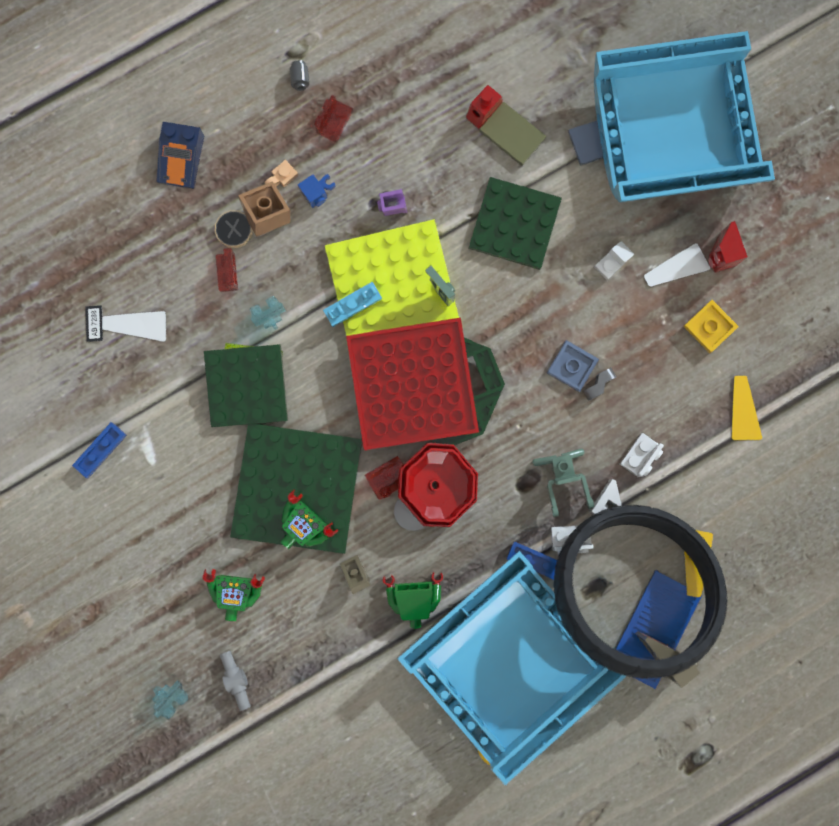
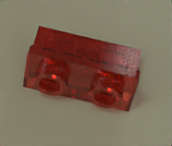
M331 95L330 99H326L324 102L321 116L318 115L314 125L317 134L337 143L353 112V108L337 101L336 96Z
M231 248L223 249L224 254L216 255L218 288L220 292L237 291L235 253Z
M398 456L365 474L379 500L389 497L398 490L399 469L403 466Z

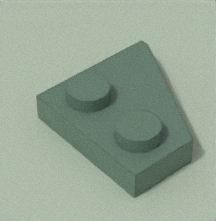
M430 266L425 272L430 276L429 280L436 293L447 306H450L455 299V289L451 283H445L435 269Z

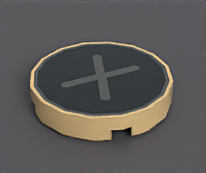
M227 211L218 217L215 223L217 239L229 248L244 246L253 235V230L247 221L246 215L240 211Z

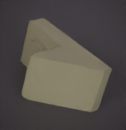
M358 555L340 563L353 594L371 586L370 579Z

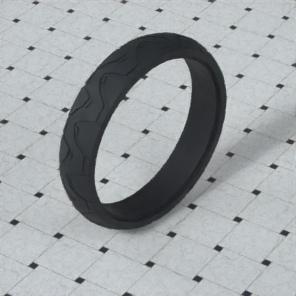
M622 505L598 512L584 520L573 530L562 546L556 562L554 598L561 621L574 643L589 658L610 671L642 679L662 678L678 674L699 662L712 648L721 633L727 613V588L718 559L705 539L694 528L666 511L643 505ZM613 526H643L666 535L688 554L696 566L704 586L705 615L699 633L686 650L676 656L664 659L636 658L612 648L592 631L578 608L573 589L575 560L581 546L589 537Z

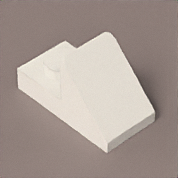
M621 241L594 268L608 280L634 253Z
M610 479L594 502V508L589 510L593 515L607 509V502L614 506H622L617 483L614 479Z

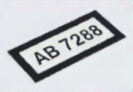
M102 305L85 307L86 342L103 341Z

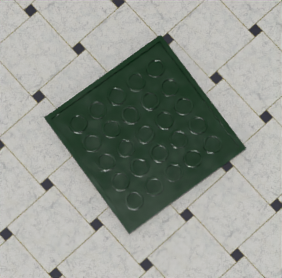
M248 424L230 537L283 545L280 541L288 534L282 528L283 510L288 501V495L295 489L294 495L296 497L300 494L303 495L299 501L306 504L327 525L332 522L331 530L335 531L338 529V532L322 544L309 547L306 545L301 546L298 542H295L293 547L345 554L362 439Z

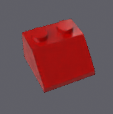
M735 221L731 222L720 232L709 254V265L714 269L715 273L735 267L748 257Z

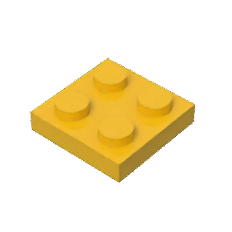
M710 300L683 327L709 353H712L739 326L713 300Z

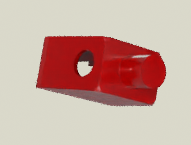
M487 85L471 102L466 119L480 130L503 103L502 96Z

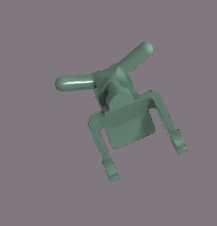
M583 449L563 453L558 457L554 455L536 458L532 461L534 466L552 464L553 466L552 471L554 472L555 479L550 480L547 485L553 517H558L559 512L552 485L581 480L588 509L594 508L586 477L582 473L575 474L572 459L584 455L585 451Z

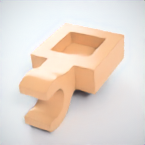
M284 160L271 171L274 176L268 178L265 184L273 181L276 187L280 183L285 187L298 176V173Z

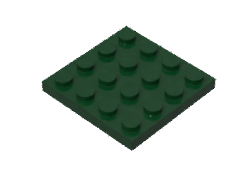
M490 177L469 249L541 270L562 198Z
M281 344L203 351L211 427L288 421Z

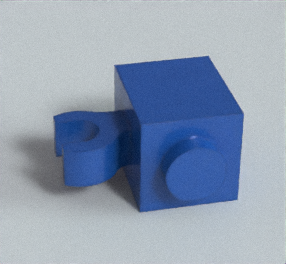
M312 174L297 184L300 192L312 208L315 206L319 207L326 201L327 194L325 190H333L336 187L334 182L330 185L326 184V181L330 179L329 174L323 176L320 181Z

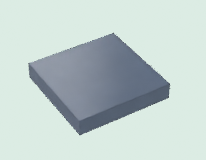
M597 121L568 130L580 166L603 158Z
M566 340L548 369L547 374L580 392L599 359Z

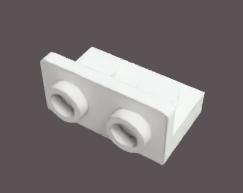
M641 433L620 462V465L637 477L646 476L652 469L650 465L653 460L657 461L662 455L663 451L661 449L664 445L656 443L647 435Z
M577 526L551 527L552 550L557 551L559 554L565 541ZM591 537L583 543L578 553H588V549H594L593 544H591Z

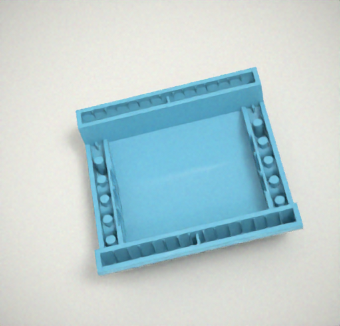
M748 31L596 52L594 65L596 117L607 179L617 201L626 202L775 180L772 160L763 162L744 61L751 51Z
M520 551L398 657V660L410 674L413 673L487 759L491 769L504 785L509 783L626 677L599 665L574 643L558 614L554 592L532 568L533 566Z

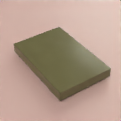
M505 102L497 108L480 128V132L521 166L524 165L546 139V135Z

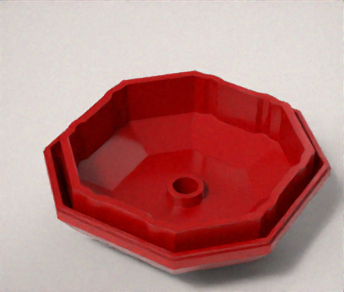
M426 443L399 469L398 498L422 526L451 527L477 501L478 473L454 445ZM433 482L437 483V487L435 489L432 487Z

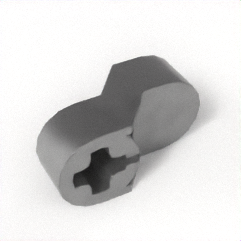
M612 368L596 375L595 385L583 391L588 401L603 394L605 383L616 378Z

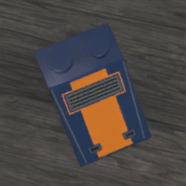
M163 121L159 138L157 183L194 189L204 141V134L200 127Z

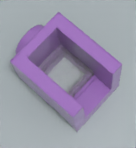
M402 189L380 193V200L377 201L378 208L385 216L407 213L405 196Z

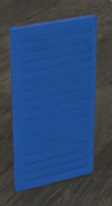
M655 570L616 650L636 658L654 659L635 634L637 631L676 649L701 597L688 596L686 586ZM661 678L635 679L656 689Z

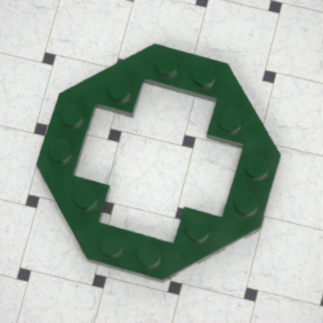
M465 337L467 358L473 356L486 388V392L474 396L479 432L430 440L437 444H451L455 446L483 435L505 385L491 348L480 345Z

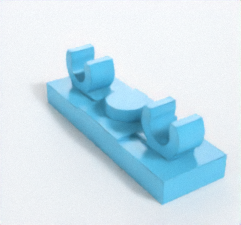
M371 282L325 308L323 312L332 327H335L382 300V297L374 283Z

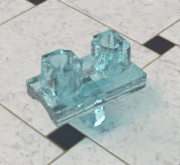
M272 296L265 300L269 307L266 311L263 312L259 304L250 308L253 317L251 320L256 327L263 324L265 329L273 326L275 330L278 329L276 323L282 320L279 314L285 312L286 309L275 296Z
M177 680L171 688L167 684L163 688L159 686L154 688L153 691L156 695L152 700L156 704L153 706L155 710L153 715L157 718L161 715L169 720L176 712L171 703L175 700L180 705H183L188 700V694L183 690L180 681Z

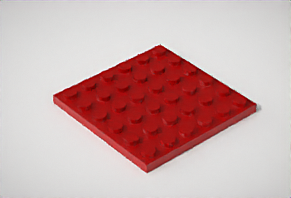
M461 317L346 336L364 450L479 432Z

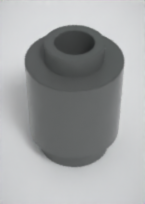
M293 61L289 68L291 87L297 91H303L310 85L308 66L304 61Z

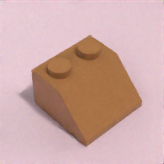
M273 181L238 195L247 221L256 237L291 223L290 209Z

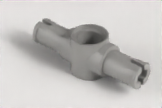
M231 651L221 654L220 658L226 671L224 672L225 676H223L224 686L228 693L231 692L235 696L239 710H245L251 707L245 691L248 685L246 675L243 669H239L236 666Z

